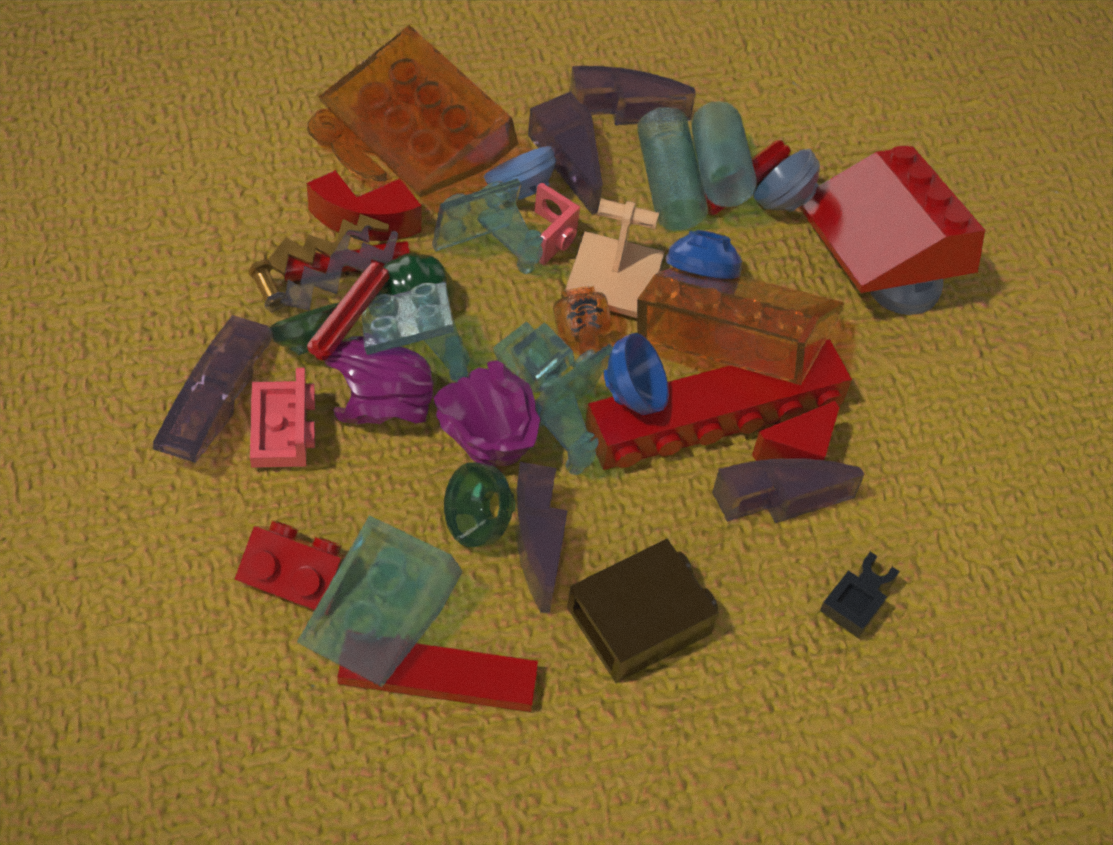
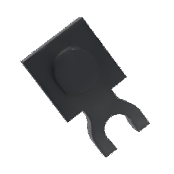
M869 552L865 557L859 570V577L848 570L825 599L820 609L822 613L857 637L861 636L883 607L887 596L881 592L891 587L900 572L892 566L886 575H876L871 568L878 556L872 552Z

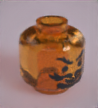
M594 285L561 291L562 298L556 300L553 305L559 339L565 343H574L575 350H585L601 346L600 338L607 336L612 330L607 296L602 292H595Z

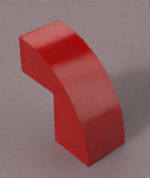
M336 170L307 182L308 210L322 224L338 233L343 219L357 226L360 214L388 224V232L373 231L370 228H366L361 235L349 232L346 236L368 241H392L422 232V205L400 178L359 197L355 196Z

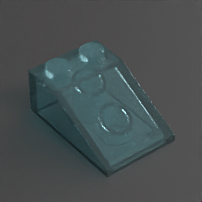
M369 515L297 643L382 687L440 614L463 570L452 555Z

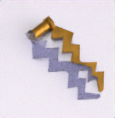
M360 214L357 226L344 219L342 220L336 242H329L308 234L304 247L286 237L267 260L262 259L253 263L248 273L255 280L265 301L264 305L270 312L281 309L284 305L310 311L314 286L337 294L343 267L350 266L364 272L371 264V259L384 264L391 261L398 233L396 231L391 233L384 251L364 242L369 243L368 230L388 232L389 225ZM350 237L364 241L360 253L348 249ZM316 250L330 258L326 274L304 266L300 286L288 279L286 294L279 292L270 274V271L274 269L285 275L288 257L311 266L313 265Z

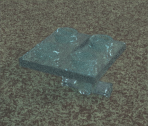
M518 178L505 183L503 181H495L480 191L468 195L462 193L455 194L441 203L432 242L435 252L492 233L518 257V270L524 274L531 273L534 270L535 264L542 257L543 249L541 244L543 237H540L541 233L537 230H528L516 206L521 188Z
M446 282L420 284L411 291L396 295H378L363 312L364 348L367 355L424 340L441 359L446 368L449 369V375H451L450 378L453 381L457 382L462 377H468L469 353L463 347L462 338L459 336Z
M610 343L597 353L593 349L586 351L573 363L571 371L564 376L559 372L553 374L538 389L541 394L535 400V407L540 417L539 427L544 424L568 452L565 466L566 469L572 466L569 473L573 475L580 474L584 468L590 466L596 456L595 449L599 443L598 438L592 441L595 434L587 431L577 400L589 393L597 385L608 365L613 348Z

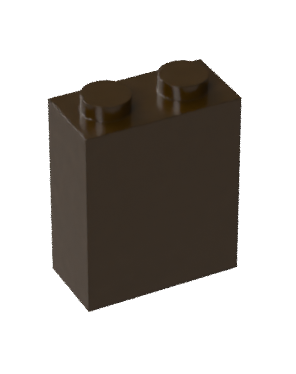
M668 539L571 585L567 609L615 683L711 635L719 613L713 594L707 588H701L692 575V567L685 554L681 551L676 552Z

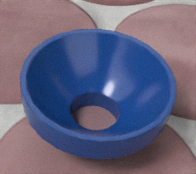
M689 231L688 235L680 238L670 246L666 257L667 264L677 269L708 277L733 279L740 277L742 271V259L730 243L731 239L710 231Z
M638 333L629 334L618 340L612 348L607 369L604 370L606 387L611 391L615 402L619 405H625L632 411L642 415L654 414L664 410L668 403L669 388L666 372L658 353L652 344Z

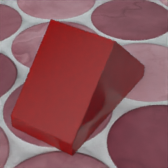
M833 401L759 431L752 453L753 458L758 463L816 481L826 457L840 407L836 401Z

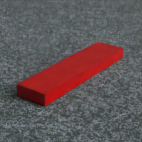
M346 633L337 681L340 685L531 712L538 661Z

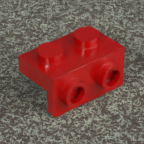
M274 520L271 521L270 527L253 526L234 580L318 612H326L342 567H348L351 561V557L340 554L342 545L315 536L313 543L296 537L299 529Z

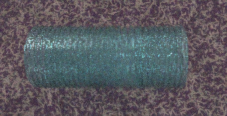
M716 101L705 104L695 112L691 121V130L704 193L715 205L723 207L737 206L747 201L753 195L756 188V175L742 118L738 109L730 103Z
M663 107L652 110L640 119L637 132L654 211L659 212L658 223L660 226L675 231L686 230L702 222L708 214L707 201L686 115L679 109Z

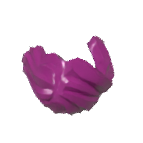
M352 336L343 340L332 355L325 360L327 366L335 368L343 374L351 389V397L346 408L335 407L333 409L334 415L339 421L356 425L362 423L381 424L393 417H397L413 423L426 422L429 403L433 396V380L431 368L427 360L420 354L407 348L369 337Z
M495 360L487 363L488 369L479 367L471 371L467 378L462 377L457 383L446 385L434 396V402L438 409L436 416L441 428L467 452L473 461L479 465L490 467L509 466L518 462L534 446L540 423V417L536 412L534 395L529 383L515 375L504 363Z

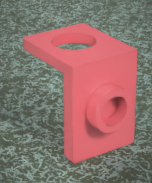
M541 182L537 186L535 213L552 223L539 238L537 261L545 265L559 250L565 251L574 241L578 228L580 206ZM546 199L552 200L559 206L562 212L561 216L549 209Z

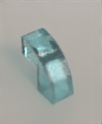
M526 321L493 347L497 361L504 363L515 375L529 383L534 393L539 392L574 363L573 350L545 322L534 330Z

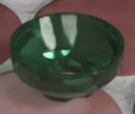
M340 302L303 312L268 326L267 328L273 342L294 351L297 356L309 353L307 344Z
M470 462L460 466L450 478L444 496V515L450 533L455 540L467 547L488 546L501 538L508 528L512 513L515 511V498L507 479L499 469L489 464ZM494 493H497L499 498L497 517H493L490 511V500Z

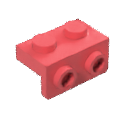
M305 367L296 368V381L252 382L251 468L307 466V449L315 448V421H307V411L315 410V383L306 384Z

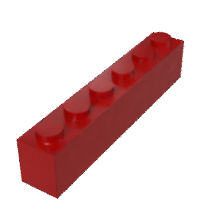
M827 339L669 381L667 406L664 410L654 414L642 415L636 413L625 405L616 403L614 397L590 402L587 407L584 428L603 470L617 466L619 468H627L642 459L657 455L663 457L670 456L682 448L696 444L710 445L722 437L740 432L742 434H749L757 431L762 426L786 421L833 401H836L838 406H840L845 400L852 378L832 341Z

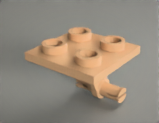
M601 198L597 216L621 221L622 226L619 240L585 231L563 299L578 302L580 298L583 301L584 297L589 300L592 298L598 304L596 306L592 304L585 305L600 307L601 309L645 320L665 251L629 243L628 238L631 224L655 230L659 212L635 207L636 203L627 201L625 205Z

